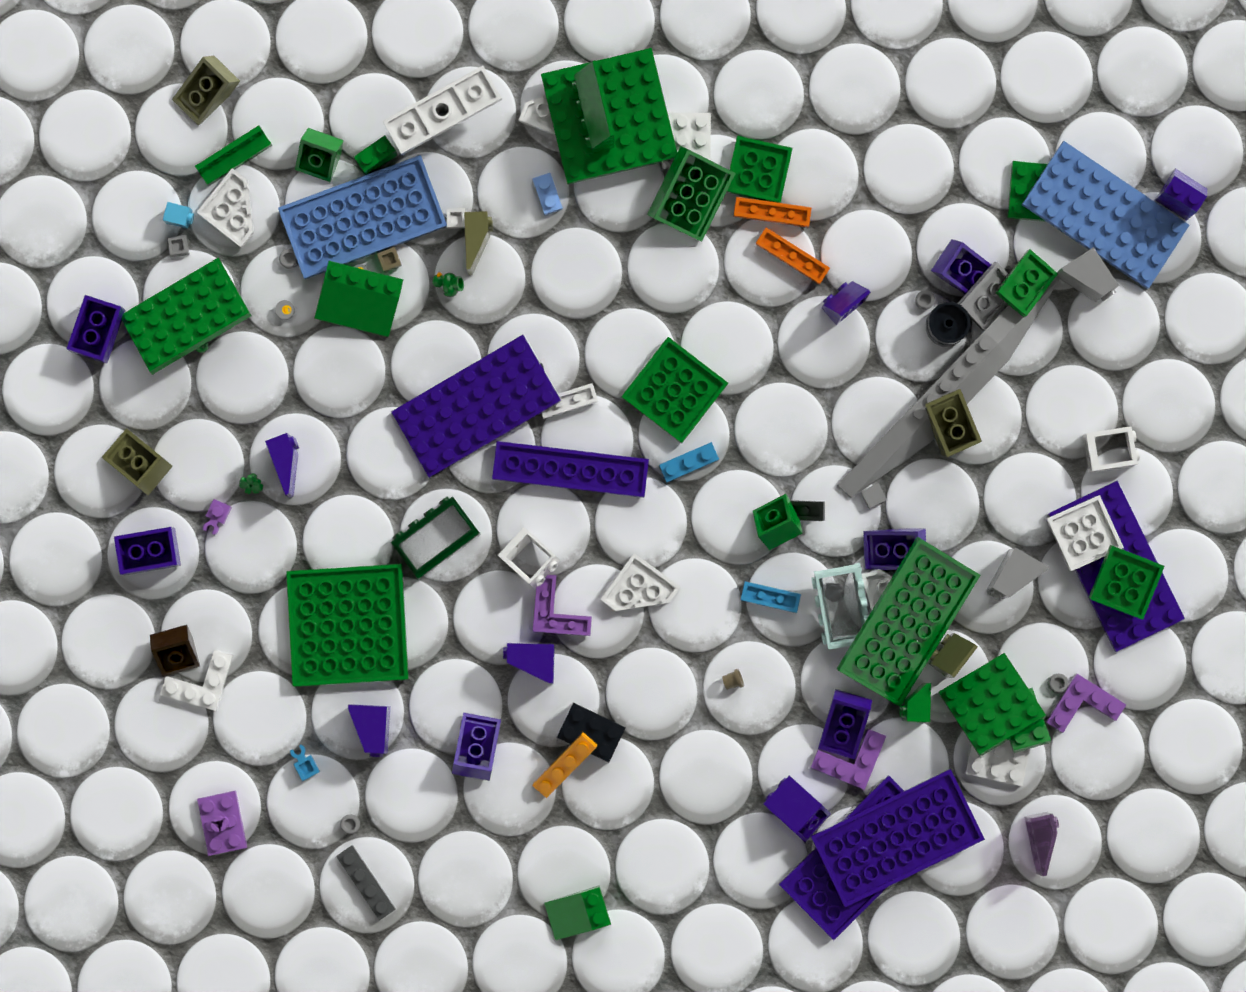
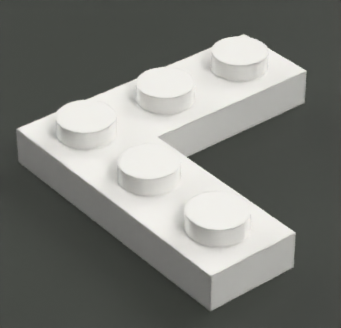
M545 358L538 360L552 383ZM593 383L559 393L561 402L542 412L543 419L597 403L598 399Z
M214 650L203 687L166 676L160 695L217 711L234 655Z

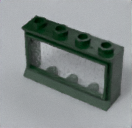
M453 496L451 498L445 497L439 502L440 506L435 510L433 508L429 509L423 514L425 516L420 521L414 520L408 525L409 529L404 533L400 531L392 537L394 540L391 544L418 580H421L429 571L434 570L445 559L450 558L460 548L465 547L476 536L481 535Z

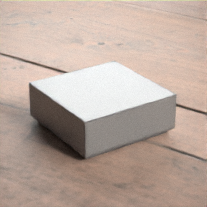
M186 235L167 238L171 258L190 254Z
M879 483L861 491L869 509L887 500Z

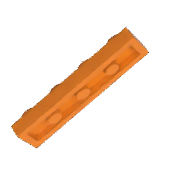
M736 197L733 217L809 228L812 207Z
M767 227L756 242L757 246L819 285L830 267Z

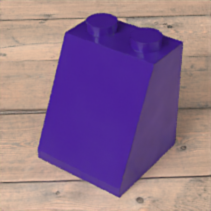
M1175 168L1155 201L1187 221L1197 213L1207 197V188Z
M507 643V647H503V659H507L508 664L547 683H554V644Z
M348 705V710L364 752L370 753L369 757H383V754L388 753L391 706Z
M790 775L780 781L778 788L774 793L771 792L764 802V805L805 843L831 815L819 801Z

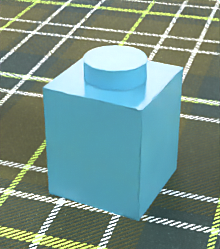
M167 202L163 221L166 224L188 229L189 224L192 225L194 213H192L193 211L190 207Z

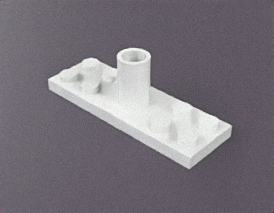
M481 66L383 120V123L401 155H404L496 104L502 98L484 66ZM441 112H448L445 116H439Z

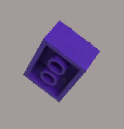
M85 295L66 349L72 353L107 364L122 322V316L126 310L121 306Z
M174 527L114 536L120 575L125 576L181 566Z

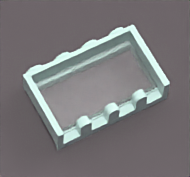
M860 563L814 571L815 577L811 578L813 589H817L818 596H814L816 607H820L821 614L818 615L819 625L824 626V633H821L822 642L827 644L828 650L851 646L869 616Z

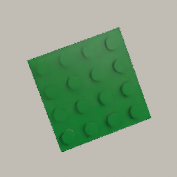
M667 337L621 398L682 444L729 383L671 338Z
M1005 653L939 691L942 700L980 757L1046 718L1045 712Z

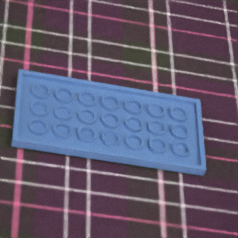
M1065 141L1061 143L1022 203V206L1088 250L1094 247L1101 259L1146 289L1150 288L1190 226Z
M421 155L278 207L304 279L324 273L328 261L346 265L447 227Z

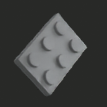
M994 262L958 302L967 310L970 318L981 330H985L1007 306V303L996 294V291L1009 275L998 262Z

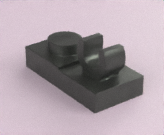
M790 500L799 520L825 521V501Z

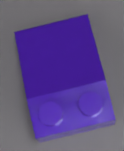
M951 239L931 271L949 285L966 294L991 264L963 242Z
M853 281L849 284L845 282L837 289L839 292L835 296L830 294L823 300L824 305L822 309L837 325L866 301L871 293L869 289Z
M285 433L265 442L286 496L291 498L294 497L298 462L297 449H299L296 438Z
M926 528L863 531L865 569L897 570L915 539L919 537L926 541Z
M835 689L818 749L855 759L869 717L872 700Z
M463 712L452 774L490 781L501 719Z

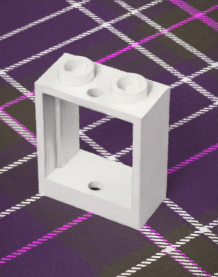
M1131 426L1083 435L1089 473L1135 466L1140 460L1139 451L1135 449L1134 444L1136 442V433L1134 430L1132 431ZM1125 433L1130 460L1099 465L1095 438Z
M524 527L498 554L506 564L534 589L543 584L545 577L550 572H553L560 562L556 555ZM530 541L550 557L531 579L512 562Z

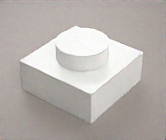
M466 208L446 209L447 229L465 228L464 212H466Z

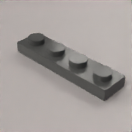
M353 845L336 856L379 921L396 910Z

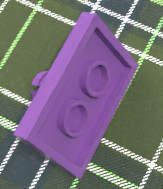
M231 791L198 798L208 856L247 848L237 792Z

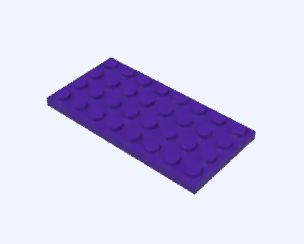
M521 335L391 412L426 474L431 478L561 402V399L525 336Z
M1118 481L1048 513V516L1051 517L1100 495L1124 547L1122 549L1158 563ZM1105 556L1075 569L1088 598ZM1163 572L1143 620L1089 599L1115 652L1185 619Z
M951 769L810 836L844 907L856 903L985 840Z
M888 775L843 820L904 790ZM816 847L779 883L833 940L886 889L884 888L856 903L844 907Z

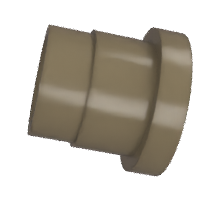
M738 668L734 672L722 676L726 690L744 687L743 678Z

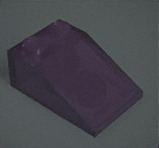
M1049 812L1024 816L1036 874L1047 876L1057 837V828H1059L1057 816L1054 817Z

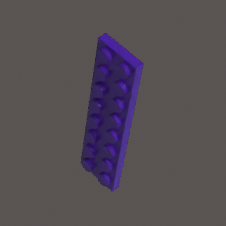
M497 441L492 480L644 498L649 459Z

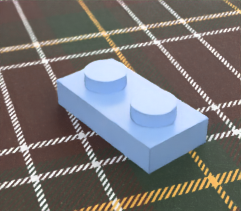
M551 173L532 178L544 215L562 210L563 208Z

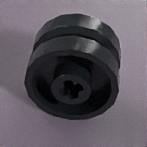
M944 302L937 305L926 320L928 337L935 344L942 347H951L958 344L968 334L970 329V316L967 310L955 302ZM945 322H950L951 326H946Z

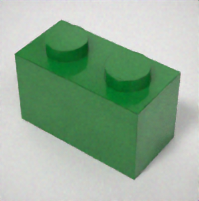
M384 135L355 155L354 159L364 174L368 175L398 154Z

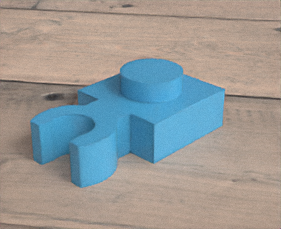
M299 745L301 749L299 755L293 749L290 750L292 757L297 758L298 762L294 766L301 780L304 781L319 773L320 770L312 755L306 757L305 747Z

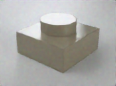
M395 247L377 254L384 273L402 266Z

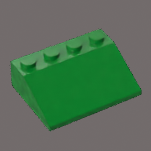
M594 60L574 75L575 81L571 82L574 93L578 92L579 100H576L578 111L583 113L584 118H580L583 130L587 129L588 136L585 137L587 148L591 147L592 153L614 148L613 127L597 62Z
M680 146L647 215L702 242L736 173Z
M328 261L314 319L389 337L404 279Z

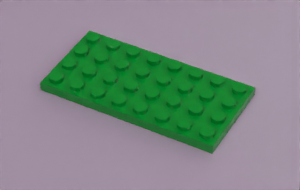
M917 537L836 669L894 704L902 705L981 575Z

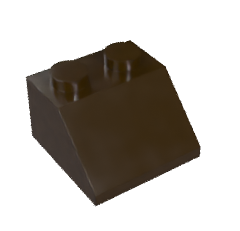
M188 625L150 635L151 652L163 677L200 667L194 640Z

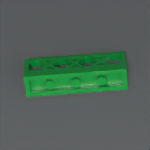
M260 125L195 165L206 184L210 186L226 176L232 168L235 170L271 147L272 144Z

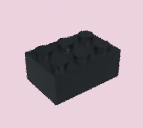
M573 702L557 738L572 744L582 733H585L597 744L596 749L591 754L609 763L626 727Z

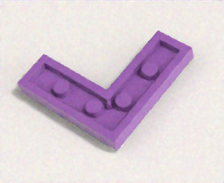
M547 575L543 584L536 587L533 632L590 636L591 616L554 614L557 575Z
M1075 674L1046 723L1063 733L1083 701L1114 721H1117L1126 704L1079 674Z
M867 729L854 764L817 750L810 768L865 790L886 736Z

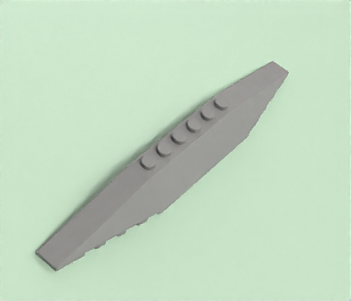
M1058 276L1055 277L1026 317L1023 318L1008 305L843 478L838 486L852 498L931 443L935 437L925 404L958 389H961L966 404H968L1010 360L1060 278Z

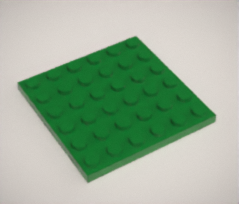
M652 48L596 61L614 132V148L592 153L591 147L587 148L585 137L588 136L587 129L583 130L580 118L584 117L582 111H578L576 100H579L578 92L574 93L571 83L575 81L574 75L589 63L541 74L567 185L674 160L677 149Z
M402 564L286 571L293 687L409 679Z

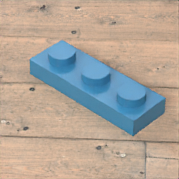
M712 442L666 461L660 464L659 467L667 483L719 460V457Z
M745 581L740 600L797 613L801 594Z

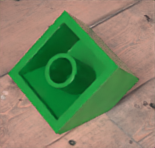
M308 128L300 140L295 170L331 182L341 156L344 140Z
M786 494L753 510L758 538L769 550L803 534L800 520Z
M922 683L903 701V706L900 705L899 717H902V721L930 722L931 683Z

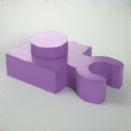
M213 499L206 514V517L211 519L204 524L203 530L207 531L208 527L212 525L214 527L212 534L216 535L219 531L218 523L225 524L232 507Z

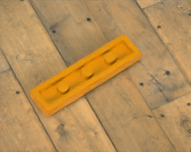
M582 733L544 771L532 786L547 798L596 749L597 744L585 733Z

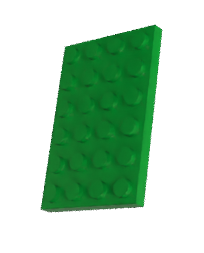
M218 257L126 311L122 316V321L149 372L153 375L252 315Z

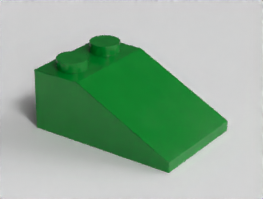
M600 885L544 902L555 940L611 925Z

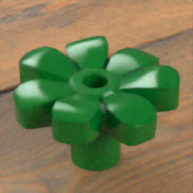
M254 473L248 475L247 478L241 477L239 481L240 488L245 489L244 492L250 494L251 491L254 494L259 493V491L263 490L264 485L261 484V480Z

